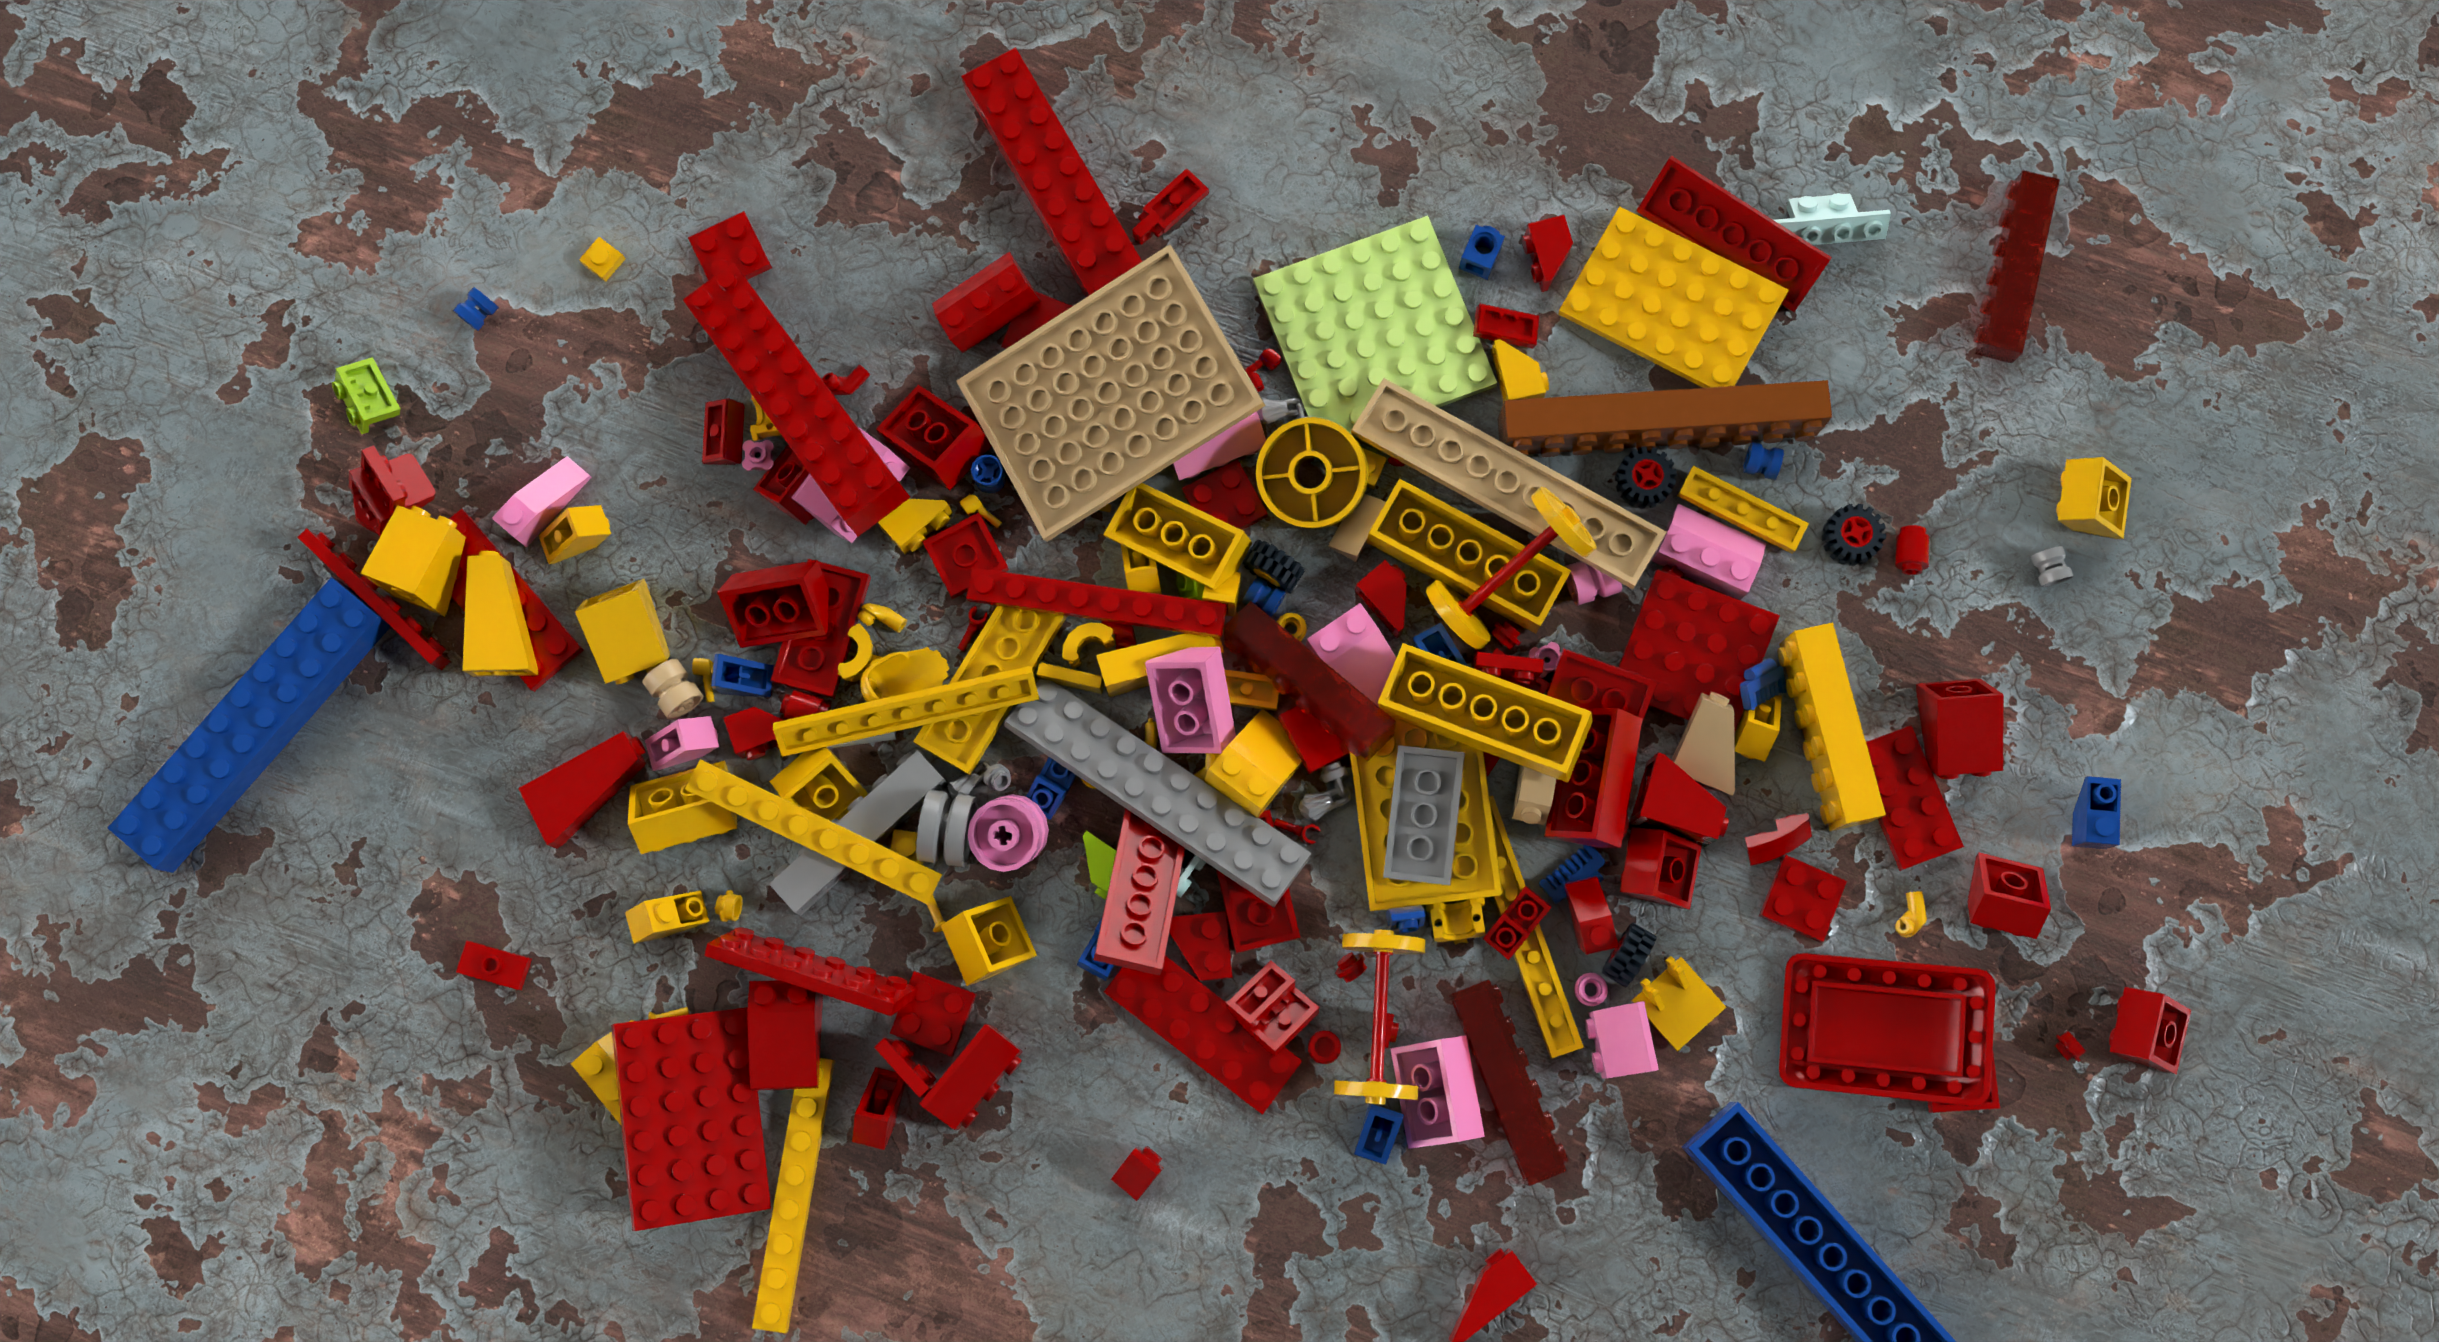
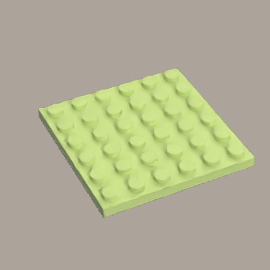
M1428 216L1253 278V284L1298 397L1301 398L1304 405L1306 417H1317L1333 421L1351 434V429L1383 378L1438 408L1497 386V380L1480 339L1473 336L1474 325Z

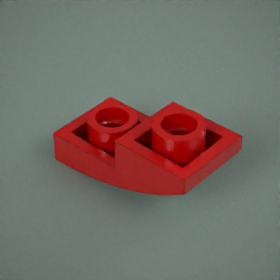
M1791 814L1784 818L1776 819L1777 831L1759 832L1753 836L1745 837L1750 866L1783 856L1810 839L1812 832L1809 814Z
M1525 886L1483 937V940L1506 959L1510 960L1552 906L1528 886Z

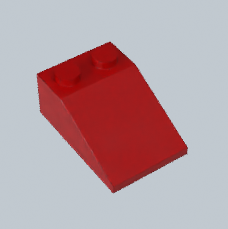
M917 385L876 428V431L930 478L949 491L971 469L976 458L984 455L992 447L987 436L975 421L920 385Z
M780 980L749 981L747 1021L751 1091L819 1088L823 994Z

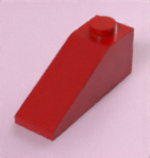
M1499 1248L1485 1259L1487 1265L1481 1269L1449 1337L1451 1342L1466 1341L1538 1285L1511 1249L1508 1248L1503 1252Z

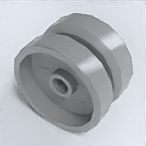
M929 789L923 802L916 841L918 861L935 864L942 856L944 850V860L948 866L966 867L971 853L967 836L970 820L977 811V798L975 796L958 794L950 807V798L946 792Z

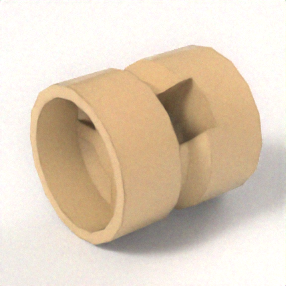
M670 659L652 669L642 682L653 698H660L658 706L669 720H674L687 714L704 697L694 682L687 681L688 673L678 659Z

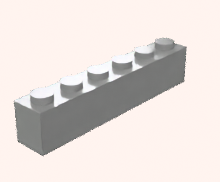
M918 750L914 754L908 752L896 763L898 768L889 776L884 774L878 778L871 786L874 789L865 798L862 796L856 798L847 807L849 812L840 820L835 818L832 822L881 844L893 833L894 829H898L923 806L929 789L940 791L947 782ZM805 846L798 851L799 857L790 865L785 863L774 872L773 877L775 879L769 883L791 910L800 916L852 870Z

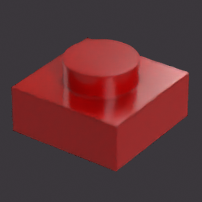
M1390 1013L1386 1015L1385 1049L1388 1048L1389 1042H1396L1399 1023L1393 1022L1395 1015Z

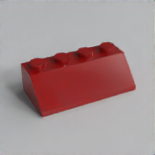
M1583 708L1592 712V724L1568 783L1556 779L1552 806L1547 818L1544 837L1593 847L1621 848L1642 718L1619 708Z

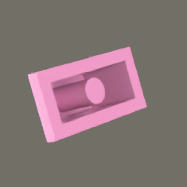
M711 716L678 719L645 740L653 771L701 758L719 747L718 733L714 728Z

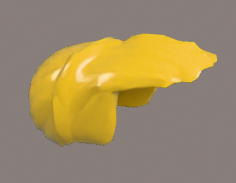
M929 647L907 652H893L882 658H876L865 668L860 678L861 693L866 702L941 686L944 680L949 677L947 671L950 668L947 660L942 657L938 650L932 651Z

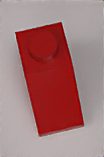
M1385 559L1356 584L1355 592L1389 631L1398 638L1402 635L1404 629L1407 583L1404 580L1406 575L1396 564L1390 565Z
M1597 876L1564 883L1578 948L1588 955L1619 947L1612 914Z
M875 1067L855 1112L852 1142L885 1150L895 1126L906 1084L896 1072Z

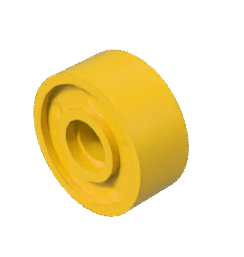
M1299 418L1275 430L1262 446L1256 464L1257 487L1266 506L1281 520L1303 528L1329 527L1347 518L1362 501L1368 484V464L1362 447L1345 428L1323 418ZM1318 458L1325 465V479L1318 487L1305 488L1298 479V469L1305 460Z

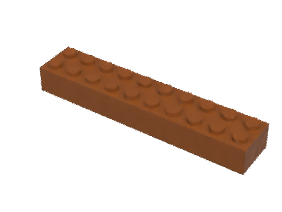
M1828 380L1505 400L1497 420L1499 441L1527 456L1528 454L1541 453L1542 457H1555L1560 455V452L1572 451L1574 455H1587L1592 453V450H1605V453H1619L1624 448H1636L1637 451L1641 447H1647V450L1650 451L1652 447L1656 448V446L1682 449L1687 447V444H1700V447H1714L1719 445V442H1732V445H1746L1751 443V440H1763L1764 443H1777L1782 441L1783 438H1795V441L1800 442L1814 439L1831 420L1832 410Z

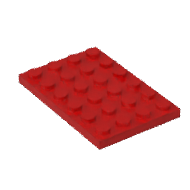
M748 1007L611 1025L632 1231L771 1209L758 1090L751 1091Z

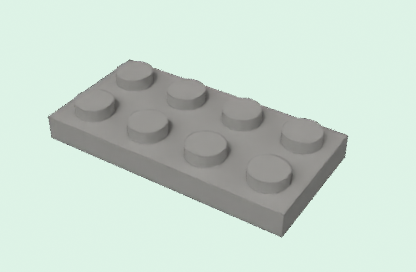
M1398 745L1383 878L1451 886L1465 752Z

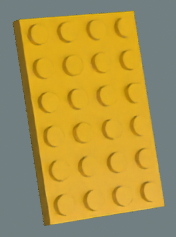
M1619 206L1560 307L1558 315L1702 388L1735 386L1789 290Z
M1381 711L1345 715L1370 911L1502 896L1483 751L1388 716ZM1398 745L1465 752L1451 886L1383 878Z

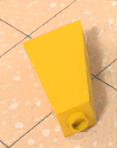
M480 551L479 556H467L462 671L473 677L538 675V666L511 563L495 551Z
M1183 633L1096 655L1109 698L1149 686L1145 666L1147 660L1190 647H1220L1221 653H1224L1220 638Z

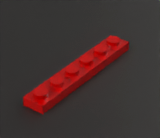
M306 528L297 537L431 665L442 671L451 662L443 654L446 648L432 636L427 639L421 633L424 627L410 615L405 618L398 612L402 606L388 594L383 597L376 591L379 586L365 576L359 575L354 570L358 565L344 552L339 556L332 549L336 544L323 532L316 535Z

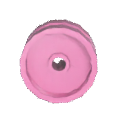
M1011 794L991 800L977 809L970 820L967 836L970 850L980 863L989 869L1006 872L1017 870L1039 856L1047 843L1049 828L1046 816L1038 804L1028 797ZM1006 832L1012 833V837H1009Z

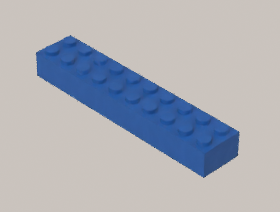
M331 577L108 826V829L154 869L174 873L391 626L348 586Z
M1729 1102L1681 1147L1856 1342H1956L1739 1102Z

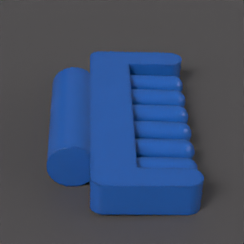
M1771 658L1745 670L1744 678L1746 681L1740 683L1744 710H1755L1757 705H1761L1766 700L1774 698L1779 693L1787 692L1783 667L1777 666L1776 662Z
M1583 845V849L1579 848L1577 850L1578 855L1586 864L1576 854L1571 855V859L1580 869L1570 859L1565 860V864L1574 873L1573 875L1565 865L1560 864L1558 866L1567 880L1557 869L1552 871V874L1562 885L1550 874L1546 876L1547 881L1542 879L1539 882V886L1555 904L1561 902L1565 897L1567 898L1564 883L1597 876L1599 883L1604 880L1597 870L1605 864V860L1593 846Z

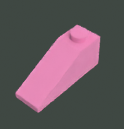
M566 456L513 494L492 519L521 544L528 547L592 477Z

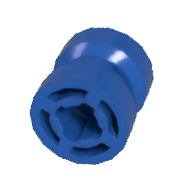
M473 287L467 294L468 299L464 303H459L453 312L476 331H479L484 325V319L488 315H493L499 307L482 292Z
M1751 442L1744 460L1743 473L1751 475L1762 473L1765 478L1776 480L1782 465L1784 450L1776 447L1768 450L1763 448L1762 444Z
M982 455L973 462L971 474L978 489L990 494L996 493L1004 487L1006 474L998 458L992 455Z
M1257 576L1246 592L1242 603L1250 608L1258 606L1261 614L1271 619L1281 605L1286 592L1278 587L1269 588L1267 580Z

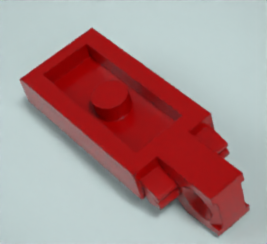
M1185 169L1142 208L1143 212L1138 216L1141 222L1132 229L1133 238L1142 245L1153 234L1157 237H1160L1163 233L1165 234L1209 194V189L1190 170Z

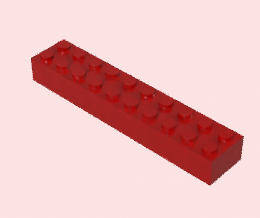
M1016 47L962 75L966 94L1085 297L1093 294L1143 262Z
M734 262L683 299L684 303L842 519L858 537L911 498Z

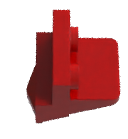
M373 445L361 450V467L349 471L348 487L353 494L356 522L368 530L377 533L379 537L397 505L410 510L412 506L422 508L435 498L436 491L412 454H404L388 461L385 455H379Z

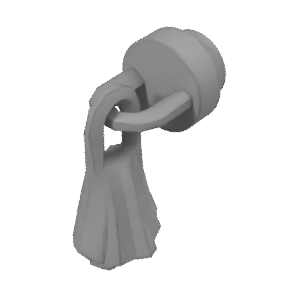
M1301 398L1287 400L1262 399L1266 406L1257 411L1260 422L1265 424L1294 415L1297 416V419L1305 418L1303 413L1305 408ZM1296 404V410L1289 411L1288 405Z
M992 761L983 762L973 770L971 775L965 774L950 781L947 786L949 796L954 799L958 794L969 795L973 788L983 779L984 783L991 790H1005L1011 782L1010 771L1002 764H994ZM984 768L985 772L979 776L977 772Z
M1340 761L1322 768L1324 773L1321 775L1323 782L1333 781L1335 789L1322 793L1305 794L1304 798L1300 801V814L1307 820L1317 821L1330 810L1350 801V790L1343 787L1340 779L1347 775L1348 772L1346 767L1341 765ZM1338 794L1343 799L1333 802L1332 796Z

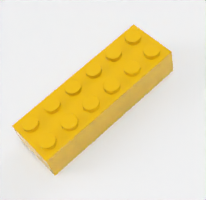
M1400 478L1370 529L1366 542L1435 580H1442L1466 597H1469L1526 547ZM1538 553L1485 599L1481 605L1536 634L1571 570Z
M1832 622L1795 630L1779 644L1780 648H1778L1777 654L1780 665L1786 667L1788 675L1786 680L1787 692L1790 698H1794L1797 708L1794 712L1796 725L1799 730H1803L1805 738L1803 752L1806 760L1811 761L1814 771L1811 775L1812 785L1815 792L1820 793L1822 801L1820 806L1821 819L1825 825L1828 824L1829 831L1867 824L1886 814L1834 624Z
M1402 643L1378 700L1379 708L1383 714L1567 783L1592 724L1591 711Z

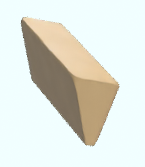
M1364 494L1358 507L1352 514L1342 520L1328 547L1356 562L1366 545L1368 533L1386 502Z

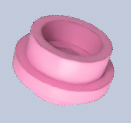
M1586 973L1576 980L1574 994L1583 1005L1597 1006L1607 997L1608 986L1600 975ZM1588 983L1596 987V993L1593 996L1585 993V986Z

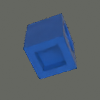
M1475 225L1461 257L1459 269L1488 280L1502 248L1505 236L1501 235L1497 229L1491 226L1481 227ZM1486 246L1489 248L1490 253L1481 254L1476 250V247Z

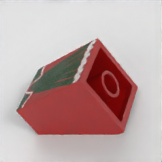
M1658 752L1646 762L1629 824L1645 829L1665 830L1706 847L1717 841L1719 836L1724 837L1729 818L1725 817L1727 807L1669 757Z

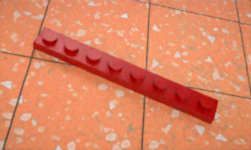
M973 567L966 597L969 602L1222 638L1227 610L1225 603Z

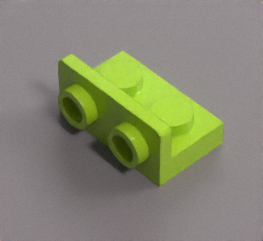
M373 357L336 368L335 381L332 382L333 391L338 400L343 399L347 406L346 414L352 426L357 425L361 434L369 432L370 424L400 415L401 409Z

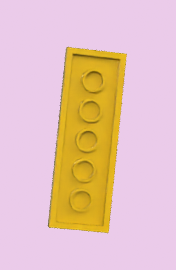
M997 606L949 684L1032 666L1034 672L1067 616ZM1013 705L923 725L913 742L964 773L971 775Z

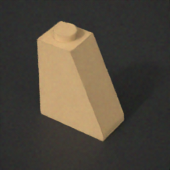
M1711 692L1710 696L1701 693L1671 760L1694 780L1733 796L1735 792L1734 709L1732 705L1728 704L1729 699L1715 692Z
M1519 765L1512 819L1524 821L1528 824L1545 825L1552 806L1556 778Z

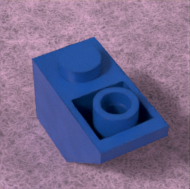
M2085 777L2073 811V847L2108 849L2120 845L2121 779Z

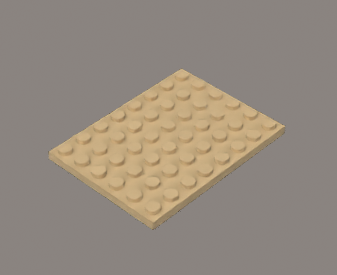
M1171 244L956 381L1040 535L1046 542L1266 406Z

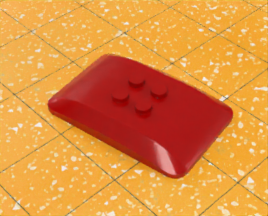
M1808 953L1796 954L1788 960L1785 968L1779 1059L1780 1077L1788 1086L1794 1088L1979 1106L1985 1103L1991 1092L1995 980L1986 970L1978 968Z

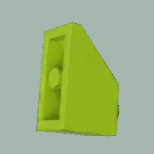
M1086 830L1083 840L1092 884L1097 887L1094 893L1106 901L1116 850Z

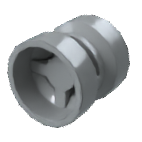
M2063 546L2050 548L2031 556L2033 565L2040 572L2038 579L2041 587L2052 586L2073 578L2071 568L2066 566L2064 562L2066 554Z

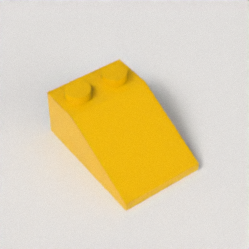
M1262 709L1209 767L1204 782L1257 818L1299 768L1302 760L1281 723Z

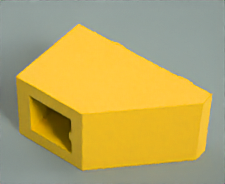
M908 499L877 523L898 548L906 554L910 550L913 552L923 545L922 541L926 540L925 537L934 529L938 531L949 522V516L953 512L945 500Z
M701 890L643 901L625 912L633 944L664 938L710 922Z

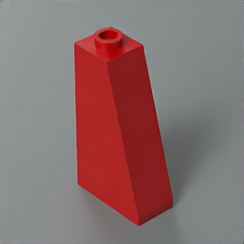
M622 731L518 788L546 845L556 849L563 846L646 765L642 756L646 753V750L637 736L632 737L630 734Z

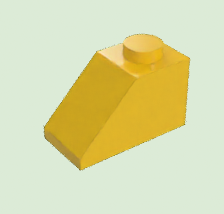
M1501 339L1494 340L1491 354L1503 403L1505 400L1544 398L1546 391L1549 390V382L1546 372L1541 373L1539 362Z
M594 505L567 508L538 536L548 564H555L596 548L611 535L609 521L605 517L602 506Z
M1121 545L1128 590L1162 594L1156 561Z
M1235 572L1215 590L1205 586L1202 599L1204 601L1225 603L1227 605L1226 615L1235 617L1241 586V572Z
M1775 695L1774 698L1766 700L1761 705H1757L1755 710H1743L1735 733V752L1749 759L1766 761L1780 731L1782 696Z

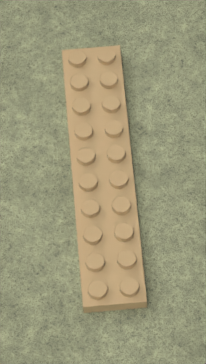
M1383 378L1351 429V435L1535 536L1541 534L1550 525L1534 505L1531 495L1541 486L1547 488L1566 506L1571 507L1581 519L1580 522L1595 541L1597 549L1588 557H1583L1574 551L1559 535L1549 544L1631 589L1635 588L1667 533L1663 529Z

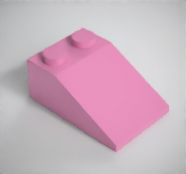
M1359 603L1307 638L1306 642L1307 649L1353 714L1381 711L1378 700L1396 660V656L1381 631L1362 604Z
M1644 1001L1588 1012L1589 1019L1585 1020L1586 1033L1589 1040L1594 1039L1596 1052L1592 1053V1062L1595 1072L1601 1073L1602 1079L1659 1070Z

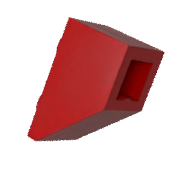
M1565 215L1528 223L1525 235L1522 236L1524 252L1526 255L1530 254L1533 262L1530 266L1534 283H1539L1541 292L1548 291L1573 245Z
M755 706L723 717L734 752L740 758H746L748 761L763 757L766 754L765 750L776 746L779 749L773 731V723L784 721L783 719Z
M1139 1146L1135 1147L1111 1180L1138 1201L1164 1169L1159 1164L1162 1158L1148 1146L1143 1150Z

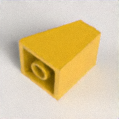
M397 505L364 565L361 574L391 596L445 617L466 537L455 529L457 524L446 517L439 516L438 519L430 517V513L419 507L412 506L410 510Z
M644 578L583 600L575 611L605 684L615 681L616 685L625 683L634 678V673L646 670L649 673L661 663L668 661L670 652Z

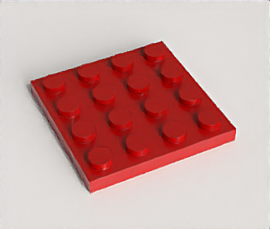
M1656 569L1618 667L1656 680L1657 685L1649 706L1688 721L1701 693L1710 696L1711 692H1715L1729 699L1728 704L1732 705L1734 709L1735 734L1744 710L1740 692V683L1746 681L1744 672L1763 661L1780 615Z

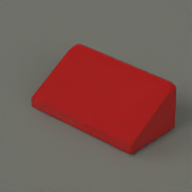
M730 398L705 403L703 464H741L745 409L743 403Z

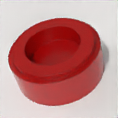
M1330 1031L1316 1032L1308 1042V1053L1319 1064H1330L1340 1055V1040Z

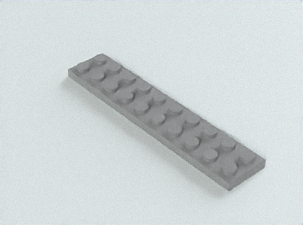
M1041 678L1036 683L1039 700L1018 704L1007 717L1004 723L1005 728L1273 908L1311 857V852L1260 818H1256L1233 800L1053 681Z

